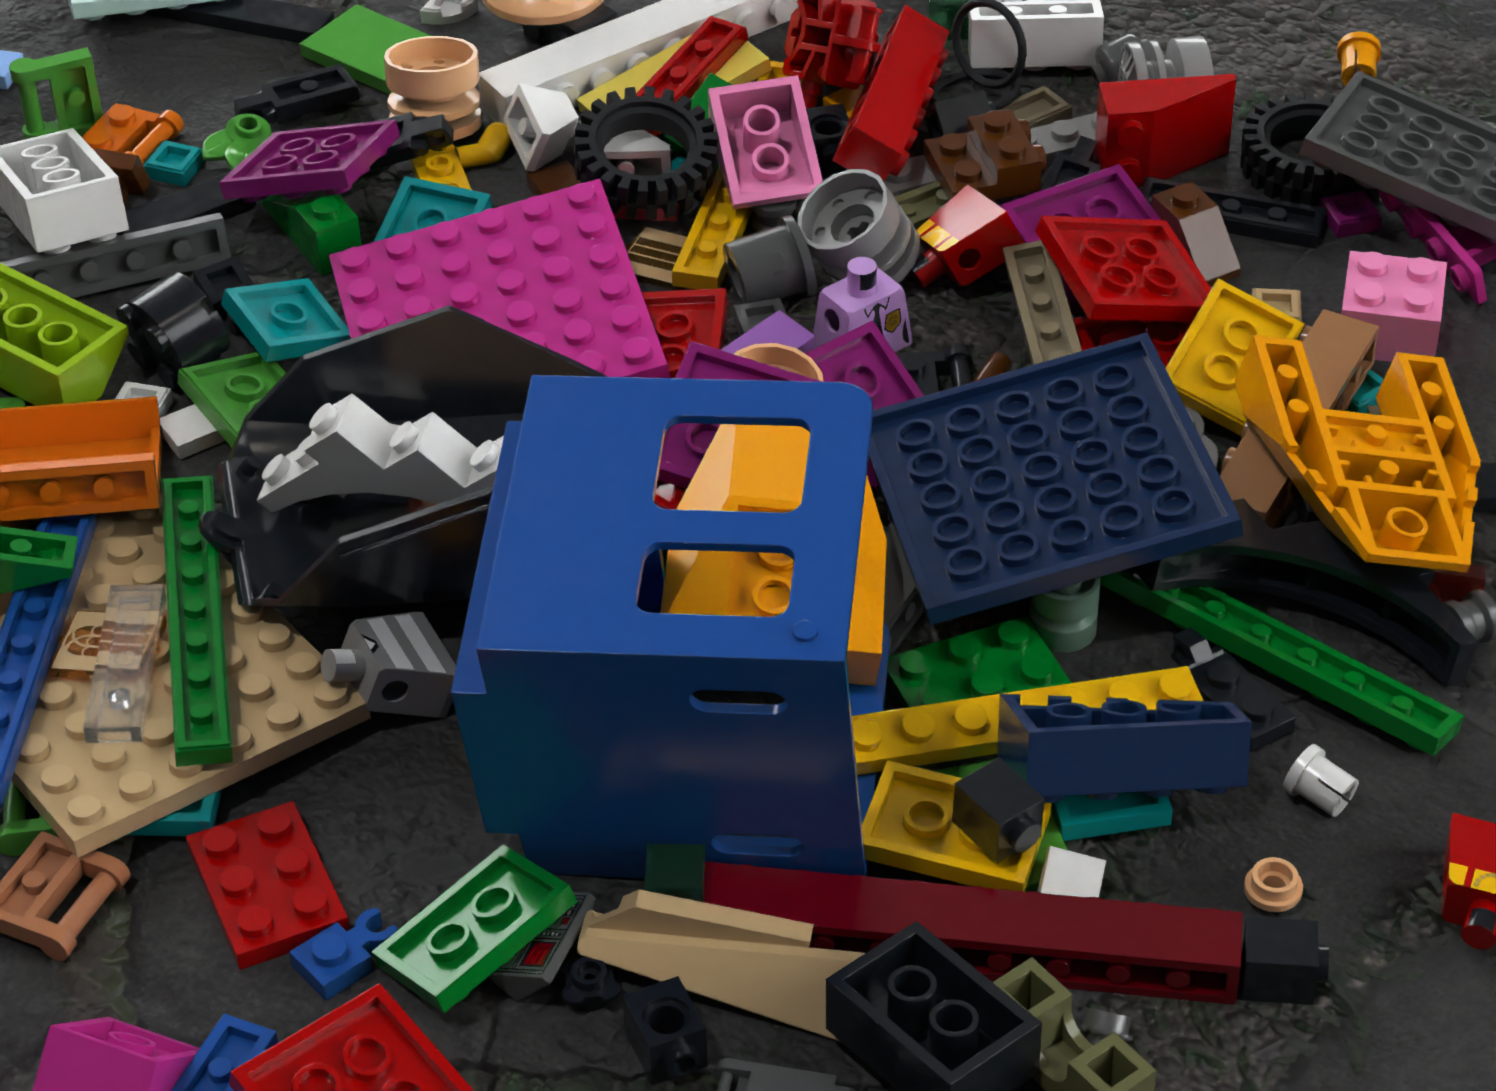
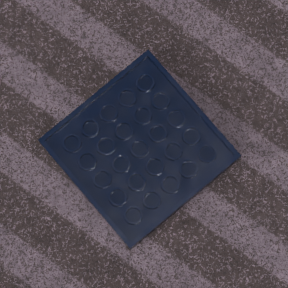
M1148 333L873 410L868 459L930 625L1244 536L1242 519Z

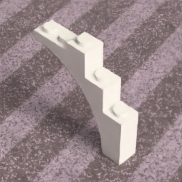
M351 393L333 405L326 403L319 408L309 424V428L312 429L311 435L304 439L296 450L286 456L279 454L268 463L262 474V479L265 480L257 502L271 513L299 501L331 494L376 493L411 497L440 504L494 485L504 436L495 441L487 440L477 448L434 412L429 413L414 423L407 421L396 429Z

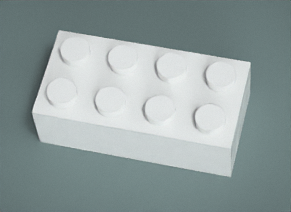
M74 128L0 145V206L37 253L59 254L68 251L71 248V244L87 240L92 243L106 242L114 239L117 236L116 233L129 230L118 176Z

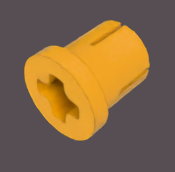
M1360 31L1352 32L1342 37L1338 42L1337 59L1341 64V81L1344 86L1348 84L1357 71L1376 78V64L1381 58V43L1374 35Z

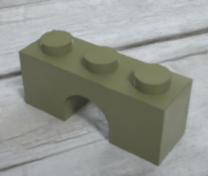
M1031 957L993 982L1042 1022L1039 1073L1032 1077V1079L1045 1091H1154L1157 1070L1115 1032L1094 1046L1090 1044L1080 1032L1072 1014V993L1034 958Z

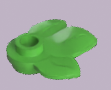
M246 113L234 116L228 121L226 129L211 134L204 141L202 148L203 160H225L232 171L273 134L269 123L261 116Z

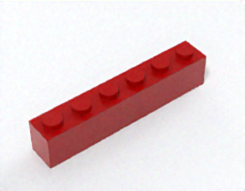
M904 5L882 41L880 53H877L866 79L868 83L862 88L832 159L834 162L848 170H869L879 175L883 181L886 180L889 174L895 177L899 175L910 156L908 151L918 135L916 130L926 114L925 107L934 93L932 88L942 72L940 68L950 50L944 47L950 32L949 30L909 6Z

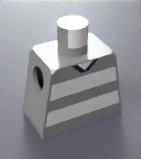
M423 612L356 619L349 625L341 649H327L322 655L321 672L324 680L327 682H350L365 701V707L368 711L446 718L452 704L451 689L456 664Z

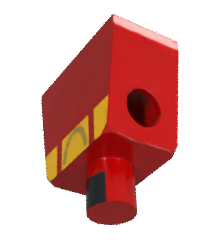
M967 185L917 229L920 235V244L925 253L917 258L914 267L909 273L923 289L942 274L960 287L967 286L1005 262L1003 255L1004 247L1024 244L1025 242L1005 209Z
M1453 813L1444 853L1441 916L1446 922L1463 926L1461 931L1463 941L1473 948L1483 950L1490 949L1496 943V823Z

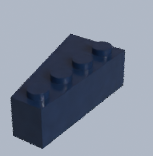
M1000 694L997 757H1000L1045 799L1044 803L1058 802L1066 795H1086L1093 799L1109 800L1116 798L1118 793L1140 792L1147 796L1165 797L1171 795L1173 790L1195 789L1201 793L1220 794L1226 792L1228 787L1247 786L1251 721L1233 702L1158 700L1156 710H1147L1144 704L1130 701L1128 698H1106V702L1102 704L1101 708H1090L1083 704L1071 703V696L1048 695V706L1020 705V694Z

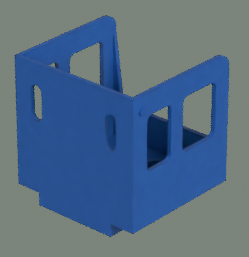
M531 375L522 421H507L451 689L485 833L520 834L525 858L549 873L556 875L654 879L658 857L867 876L868 860H865L862 823L876 790L877 772L857 775L852 716L881 712L884 709L890 633L886 622L883 620L882 657L876 686L849 684L846 658L873 421L872 401L862 388L845 382ZM681 423L799 426L805 428L810 433L801 504L793 511L785 513L675 510L658 507L654 503L667 430ZM662 550L786 554L794 560L789 605L783 613L773 617L660 613L665 578ZM698 690L772 692L782 696L786 701L774 705L715 703L701 701L695 698L693 694ZM720 834H744V835L788 836V837H793V838H784V837H760V836H736V835H720Z

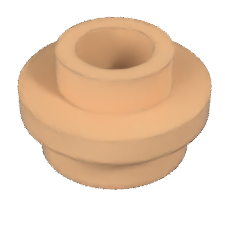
M1277 857L1264 858L1258 861L1245 877L1244 892L1247 899L1254 906L1269 912L1287 911L1295 907L1301 900L1303 891L1302 880L1295 866L1287 860Z

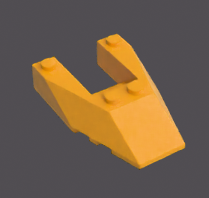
M1253 335L1234 380L1243 413L1322 524L1365 562L1467 573L1471 565L1475 522H1472V513L1478 494V488L1475 487L1476 474L1480 468L1481 459L1444 358L1396 352L1376 395L1381 415L1323 409L1302 341Z

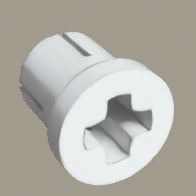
M1312 744L1294 762L1286 775L1282 788L1292 797L1301 795L1332 817H1336L1343 811L1348 802L1326 786L1328 785L1351 800L1357 790L1359 780L1325 758V750L1316 744Z

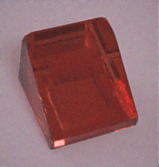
M1471 564L1467 573L1432 569L1435 573L1429 589L1441 602L1448 600L1459 602L1463 595L1475 589L1484 591L1486 574L1485 566Z

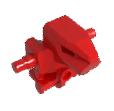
M797 0L800 9L796 8L791 14L784 46L785 54L788 57L784 59L782 71L785 76L798 75L799 79H802L801 90L805 107H816L818 96L821 97L823 84L852 90L858 89L860 84L867 85L868 68L872 67L874 56L880 53L882 44L878 43L879 34L876 31L880 14H883V9L877 8L875 2L869 0Z

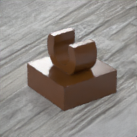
M96 148L95 152L118 176L124 204L127 201L128 193L145 196L151 180L138 155Z

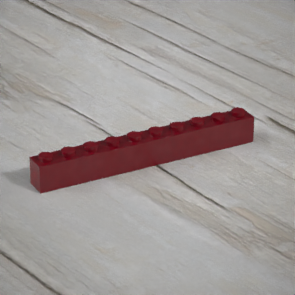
M658 857L651 892L814 924L809 948L867 953L917 921L993 982L1032 957L1067 989L1236 1005L1241 968L1243 912L1215 908L1204 909L1162 905L1153 902L1141 903L1101 899L1098 897L1045 894L1036 891L1024 892L984 888L981 886L928 883L919 880L907 881L864 875L822 873L802 869L790 870L758 867L748 864L737 865L705 862L693 859Z

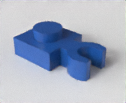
M377 907L368 909L359 915L355 922V927L349 931H346L336 922L291 950L289 953L292 968L327 1001L374 971L371 957L373 955L371 952L394 934L398 928L392 925L383 932L374 933V931L382 927L381 912Z

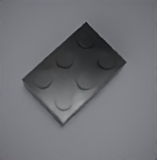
M917 921L826 978V1029L898 1091H1013L1039 1073L1042 1022Z

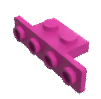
M1378 190L1385 208L1390 213L1394 211L1398 213L1410 237L1413 239L1419 237L1425 244L1430 259L1447 262V270L1455 288L1460 293L1467 292L1477 305L1487 301L1484 277L1480 266L1496 259V245L1489 242L1484 235L1466 227L1449 225L1437 214L1423 208L1408 207L1402 204L1397 197Z

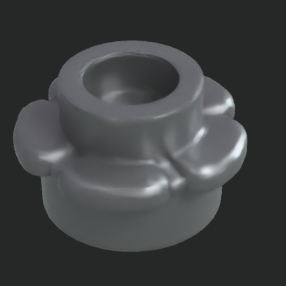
M1084 1007L1081 1024L1076 1025L1080 1031L1085 1032L1084 1037L1090 1044L1094 1046L1113 1032L1124 1041H1133V1036L1128 1035L1132 1017Z

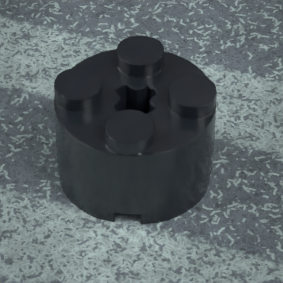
M173 272L169 276L163 277L116 309L119 321L128 325L132 341L127 344V348L133 359L143 368L149 364L157 370L163 383L171 389L179 386L177 384L179 369L213 362L222 353L227 351L230 346L226 327L218 312L215 310L208 315L199 302L207 296L191 279L179 272Z

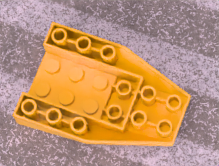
M721 424L676 510L779 513L793 511L802 501L810 439L809 431L799 426ZM867 476L846 661L849 684L876 686L882 657L887 538ZM668 550L660 613L777 616L783 613L789 605L794 560L783 553Z

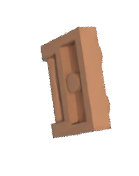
M41 831L0 881V933L38 946L49 957L58 961H64L77 946L75 939L111 892H119L130 879V870L120 859L97 850L77 858L60 837ZM83 875L93 878L58 924L48 921Z

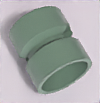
M1100 577L1031 596L1029 620L1050 651L1069 653L1081 650L1091 644L1096 636Z

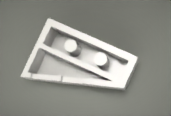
M996 0L1012 11L1023 29L1027 45L1025 70L1041 71L1047 67L1066 66L1072 70H1084L1096 64V49L1103 44L1104 15L1100 0ZM977 7L969 12L968 52L972 68L1003 70L1004 68H1014L1016 65L1018 44L1015 33L1006 18L992 8Z

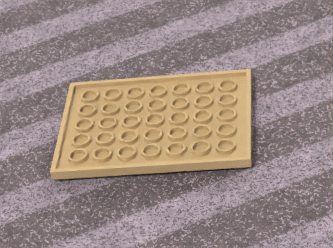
M161 494L159 508L96 514L97 526L11 779L77 858L371 718L370 711L365 707V701L350 682H327L324 680L321 672L322 655L273 606L238 605L232 565L218 552L233 762L176 767ZM13 592L0 595V629ZM77 611L163 616L154 638L153 635L156 629L98 626L93 630V633L96 635L153 638L151 645V640L92 637L88 641L89 645L148 649L150 645L148 652L92 647L84 650L85 656L142 660L147 652L139 673L51 667ZM85 626L77 629L75 638L90 635L94 626ZM72 633L67 637L65 646L73 640ZM89 637L77 639V641L87 645L86 641ZM73 642L67 650L72 654L82 656L81 652L85 647Z

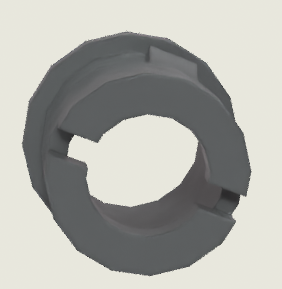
M786 215L780 217L778 226L735 239L723 245V255L728 276L740 304L776 298L782 300L797 294H801L806 299L816 296L817 280L811 255L800 227L793 216Z

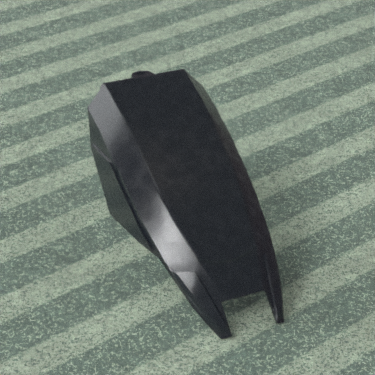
M450 305L305 354L245 416L228 459L225 462H220L217 471L223 512L215 510L205 512L199 519L198 528L207 542L215 548L230 554L238 605L363 607L468 599L471 597L493 486L422 509L416 498L376 493L347 494L345 500L322 496L310 501H299L271 513L257 502L265 480L262 479L264 469L274 457L279 454L286 456L296 450L302 441L311 435L312 429L309 428V424L319 408L326 403L333 405L351 393L387 422L401 426L407 421L414 423L429 413L434 412L478 448L487 440L495 441L504 436L507 421H522L531 375L608 376ZM871 486L874 499H876L878 494L875 487ZM665 549L662 550L664 567H666L668 550Z

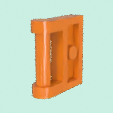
M115 103L82 138L94 151L98 148L138 155L144 165L164 140L174 139L182 132L184 122L181 116L172 110H165L161 114H157L129 105Z

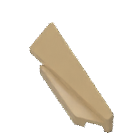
M640 889L623 896L619 907L605 914L595 912L593 909L587 911L577 945V952L582 956L600 960L606 964L660 982L679 976L687 991L837 1041L840 1040L826 1029V978L865 954L853 951L809 948L814 924Z

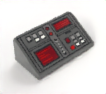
M573 892L578 902L561 915L553 925L543 930L518 951L510 961L500 966L488 976V978L516 1002L522 1001L550 985L578 936L587 911L592 910L595 905L596 897L591 893Z

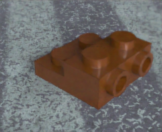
M1011 109L1003 111L993 110L986 114L970 116L967 122V132L949 133L942 137L924 140V156L948 200L952 199L967 185L990 200L1040 191L1041 172L1045 171L1047 167L1045 150L1041 144H1031V130L1027 119H1017Z

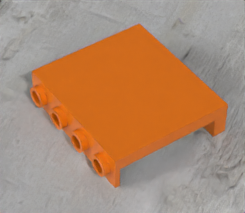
M157 396L1 408L0 522L159 508L162 435Z

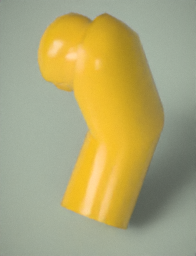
M494 122L485 129L478 143L459 146L455 150L463 169L499 162L511 145L512 140L508 133L507 125L502 122Z

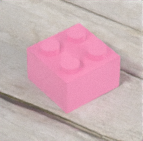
M1350 251L1341 314L1379 326L1375 360L1392 362L1396 352L1436 356L1447 262L1433 261L1424 257L1408 258L1383 255L1378 252Z

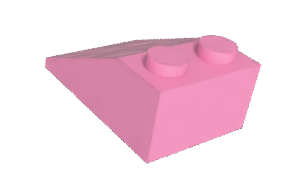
M798 75L708 89V118H711L713 121L714 132H717V161L733 210L805 199L818 184L823 182Z

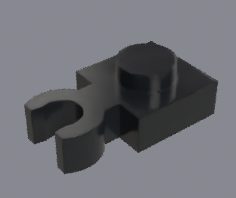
M236 256L193 271V282L207 296L203 300L211 312L216 310L218 314L227 312L221 305L225 289L254 285ZM227 313L229 331L235 336L240 335V328Z

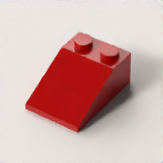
M1235 74L1099 83L1095 140L1098 142L1094 150L1095 163L1101 165L1100 170L1120 164L1137 187H1142L1146 177L1165 180L1229 154L1236 88Z

